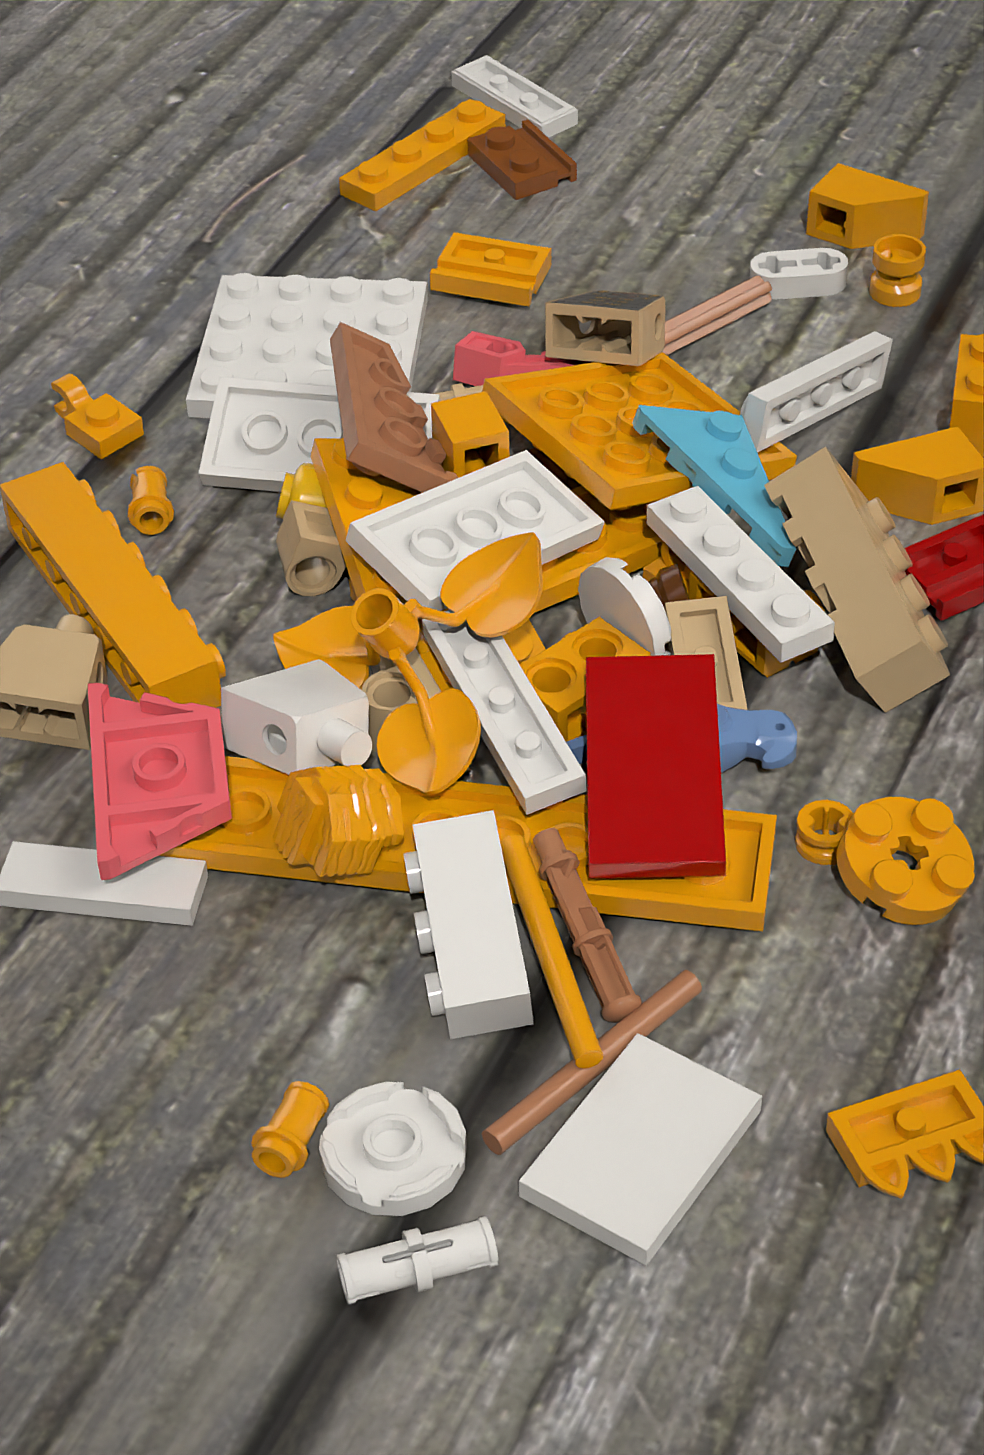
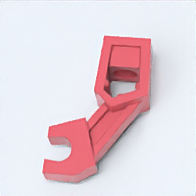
M472 331L455 344L453 380L473 386H481L486 378L594 362L546 357L545 351L541 352V355H525L526 350L519 341Z

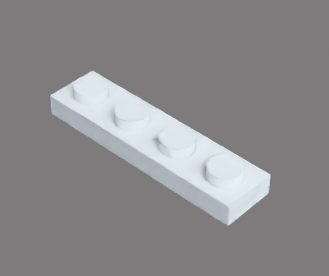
M874 331L749 392L742 405L740 415L743 416L757 453L881 389L893 339Z
M699 486L647 505V525L717 597L727 596L729 610L780 663L833 641L835 622Z
M451 610L445 611L446 613H454ZM423 619L422 625L426 641L453 688L461 690L475 705L481 723V736L526 815L586 792V774L503 636L481 637L473 632L467 621L458 627H451Z

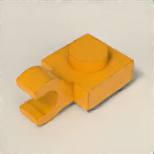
M70 373L51 383L52 389L58 392L64 399L55 404L54 409L64 419L66 435L101 460L144 435L142 417L108 393L93 400L83 383Z

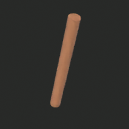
M683 970L636 1010L628 1014L598 1038L604 1056L599 1064L583 1069L576 1066L573 1058L482 1132V1138L487 1147L497 1155L504 1153L610 1067L637 1033L645 1037L648 1036L701 993L702 986L699 979L688 970Z

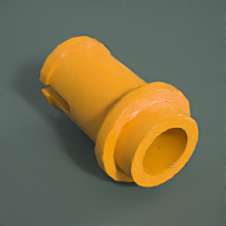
M155 466L139 467L136 469L137 476L132 474L130 477L132 501L128 505V518L130 523L140 532L147 535H155L164 531L170 525L174 516L173 505L167 498V478L165 473Z
M291 1082L268 1125L260 1127L252 1137V1159L255 1165L273 1177L285 1178L290 1176L293 1171H298L304 1167L308 1158L306 1146L320 1119L329 1108L330 1103L324 1092L307 1082Z

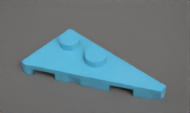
M639 405L632 422L634 429L640 435L654 432L670 447L666 460L678 472L686 475L692 482L693 487L699 486L726 514L731 513L733 509L752 527L749 537L778 566L788 567L796 547L791 543L783 526L785 519L779 506H776L771 501L764 486L769 480L743 416L727 411L705 412Z

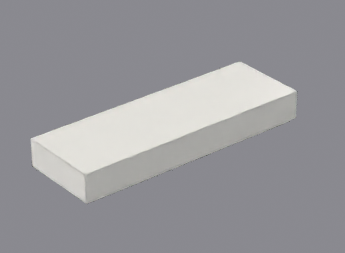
M487 55L451 71L453 87L474 100L504 113L505 119L522 128V121L528 119L549 138L578 124V109Z
M13 841L0 873V906L193 926L208 879L207 864L205 860L156 856L113 879L101 880L97 863V850Z

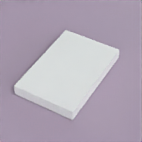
M637 1033L519 1180V1197L647 1266L761 1112L762 1095Z

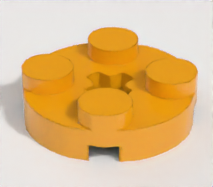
M884 797L861 804L855 810L839 842L836 858L839 873L850 893L862 904L868 897L876 905L886 909L882 915L883 917L901 924L922 925L944 918L965 895L975 877L973 854L966 837L959 827L953 823L954 816L952 811L943 802L932 798L917 801L906 797ZM897 850L910 854L918 862L915 870L909 869L904 860H894L892 855Z

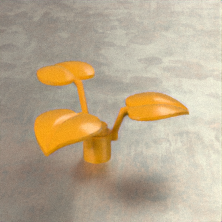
M534 532L510 536L487 545L460 561L449 572L440 591L442 602L454 613H446L421 606L416 599H410L403 605L390 590L384 588L371 589L363 593L353 606H341L327 610L296 627L274 633L273 639L279 658L285 669L320 659L361 690L364 682L369 678V666L378 665L381 662V656L390 658L412 689L417 703L404 704L392 711L385 719L377 737L376 745L379 760L385 771L397 782L428 796L440 793L455 783L471 764L480 742L481 723L475 705L461 690L455 688L446 689L429 699L424 685L406 658L415 649L419 640L420 628L417 619L422 618L451 627H458L467 621L474 633L486 638L502 636L518 629L533 615L542 593L540 540Z

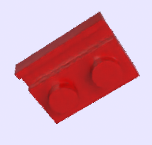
M984 514L905 548L913 565L905 570L906 575L912 574L916 578L930 604L936 608V617L940 621L984 602Z

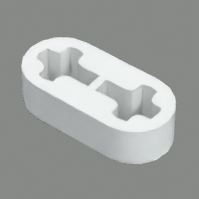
M831 248L760 253L751 260L750 278L761 276L764 282L769 281L772 286L770 291L772 300L835 295L846 287L848 258L842 252Z

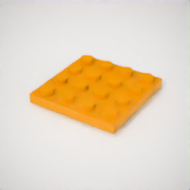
M663 352L640 366L594 362L484 379L482 392L487 391L503 421L511 424L532 442L536 449L546 454L564 470L566 475L575 479L594 495L601 505L610 510H626L633 505L659 501L693 488L690 479L678 472L666 460L670 447L654 432L640 435L634 429L632 422L639 405L705 412L727 411L740 415L739 410ZM780 442L758 452L768 480L776 478L795 466L797 455Z

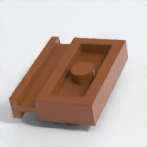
M528 119L522 121V128L516 130L510 125L494 127L486 133L467 138L468 156L515 200L558 187V180L563 178L568 179L570 182L577 180V163Z

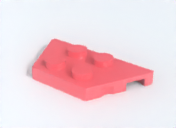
M87 684L97 863L101 880L113 879L232 819L219 708L196 703L179 704L172 702L167 697L143 693L139 700L140 703L110 697L109 688L106 684Z

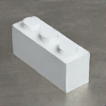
M494 810L413 824L417 851L403 854L410 894L424 892L427 910L414 913L421 954L435 952L438 972L424 974L431 1015L446 1014L450 1039L533 1025L530 990Z

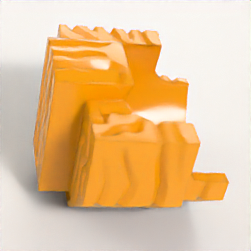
M361 765L312 767L290 772L277 805L281 816L272 838L274 844L279 845L278 851L283 852V858H288L287 863L291 865L310 864L314 866V871L319 877L324 875L331 877L335 873L338 876H342L345 872L348 875H353L354 873L370 874L381 849L388 847L390 844L394 846L399 845L404 836L400 795L380 768L364 769Z

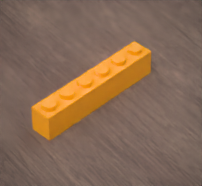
M60 462L0 484L8 530L69 614L81 616L91 624L94 634L102 641L105 663L134 702L140 703L139 700L143 693L167 697L172 702L179 704L196 703L214 708L221 706L220 679L226 676V669L220 652L213 643L205 644L202 641L189 611L185 608L178 610L174 605L163 578L159 574L152 576L146 569L145 561L138 546L134 542L126 543L122 538L113 514L109 510L101 511L88 482L85 479L78 481L66 464Z

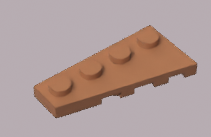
M340 322L330 338V346L347 460L352 462L357 469L368 475L378 476L381 474L421 492H426L457 479L456 473L445 472L441 466L447 455L440 441L432 438L428 439L423 430L428 418L422 406L416 404L406 395L411 385L390 344Z

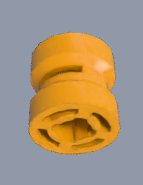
M890 234L879 238L874 243L872 263L876 270L871 274L869 294L873 300L889 307L909 306L918 301L922 290V277L919 271L924 267L926 246L921 240L906 234Z

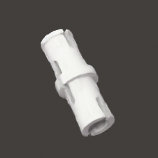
M486 1216L480 1217L476 1221L422 1235L418 1228L403 1231L402 1240L349 1254L342 1253L337 1255L338 1271L348 1305L356 1303L357 1300L414 1286L417 1293L433 1288V1280L486 1266L494 1267L498 1265L496 1243Z

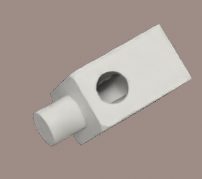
M320 659L221 687V724L224 748L288 775L294 771L312 767H331L340 763L346 766L362 765L370 756L372 739L368 734L369 701L366 693Z

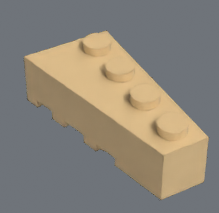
M826 446L766 483L764 486L771 501L776 506L778 505L789 518V520L783 523V526L791 543L798 547L804 560L810 567L805 571L820 600L830 612L828 616L835 622V636L856 680L886 713L950 676L940 652L948 647V643L931 615L924 616L922 610L930 606V602L916 578L912 574L906 575L905 570L913 565L895 535L889 536L888 532L896 526L882 501L878 497L868 501Z

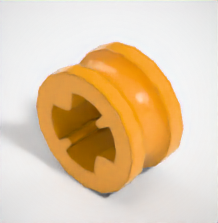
M827 799L816 800L806 804L799 811L796 822L795 845L797 851L804 859L815 864H837V848L854 813L844 804ZM822 830V834H819L815 831ZM829 830H831V831H833V832H835V833H837V834H835V835H830V834H829Z

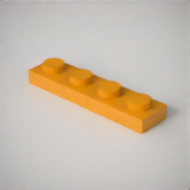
M468 99L463 101L457 107L428 122L419 130L395 142L389 148L339 177L340 195L376 212L468 155L467 138L486 133L494 127H505V114L477 100Z

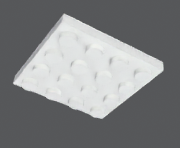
M249 273L222 275L186 398L188 417H211L219 376L336 386L330 338L340 322L389 343L412 388L428 301L427 282L409 281L404 278L360 280L350 276L329 279L306 278L302 275L267 277L254 276Z

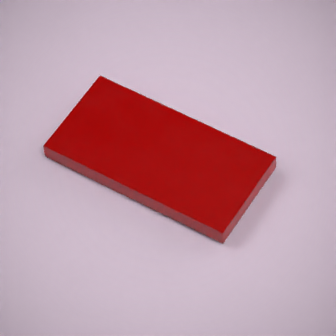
M714 654L586 657L589 878L726 876Z

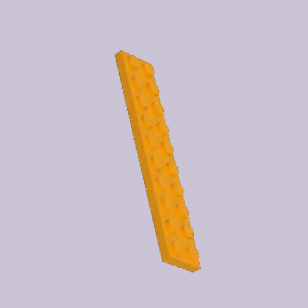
M225 756L232 819L158 855L205 860L207 869L410 892L403 853L417 851L413 824L494 810L500 842L510 835H521L524 837L549 908H558L547 881L543 880L539 873L542 861L534 845L533 838L545 829L556 828L566 850H570L577 855L579 866L576 870L592 906L596 907L599 913L763 932L777 815L723 809L726 876L589 878L588 795L578 794L526 815L510 786L456 781L444 791L428 796L397 782L388 773H383L398 792L401 799L404 836L400 844L395 846L390 844L388 847H383L370 874L354 873L353 875H348L345 872L342 876H338L335 873L331 877L327 875L319 877L314 871V866L310 864L291 865L287 863L288 858H283V852L278 851L279 845L274 844L272 838L281 816L277 805L289 775L249 758ZM506 869L512 903L519 904Z

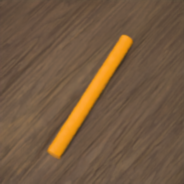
M521 835L507 836L500 842L504 864L576 1066L583 1069L594 1067L603 1060L604 1056L525 839Z

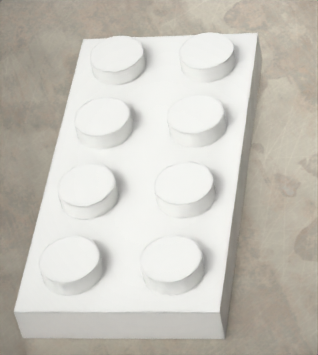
M219 376L198 473L202 485L281 492L286 472L295 474L296 469L301 464L312 463L310 455L315 438H344L336 386ZM408 392L406 395L416 404L422 406L428 418L423 430L428 439L432 438L431 403L440 401L439 394Z
M525 450L351 522L345 541L406 601L416 599L421 606L441 611L447 608L442 602L440 595L445 578L460 561L477 550L510 536L534 532L541 543V562L543 565L598 540L605 521L532 454Z

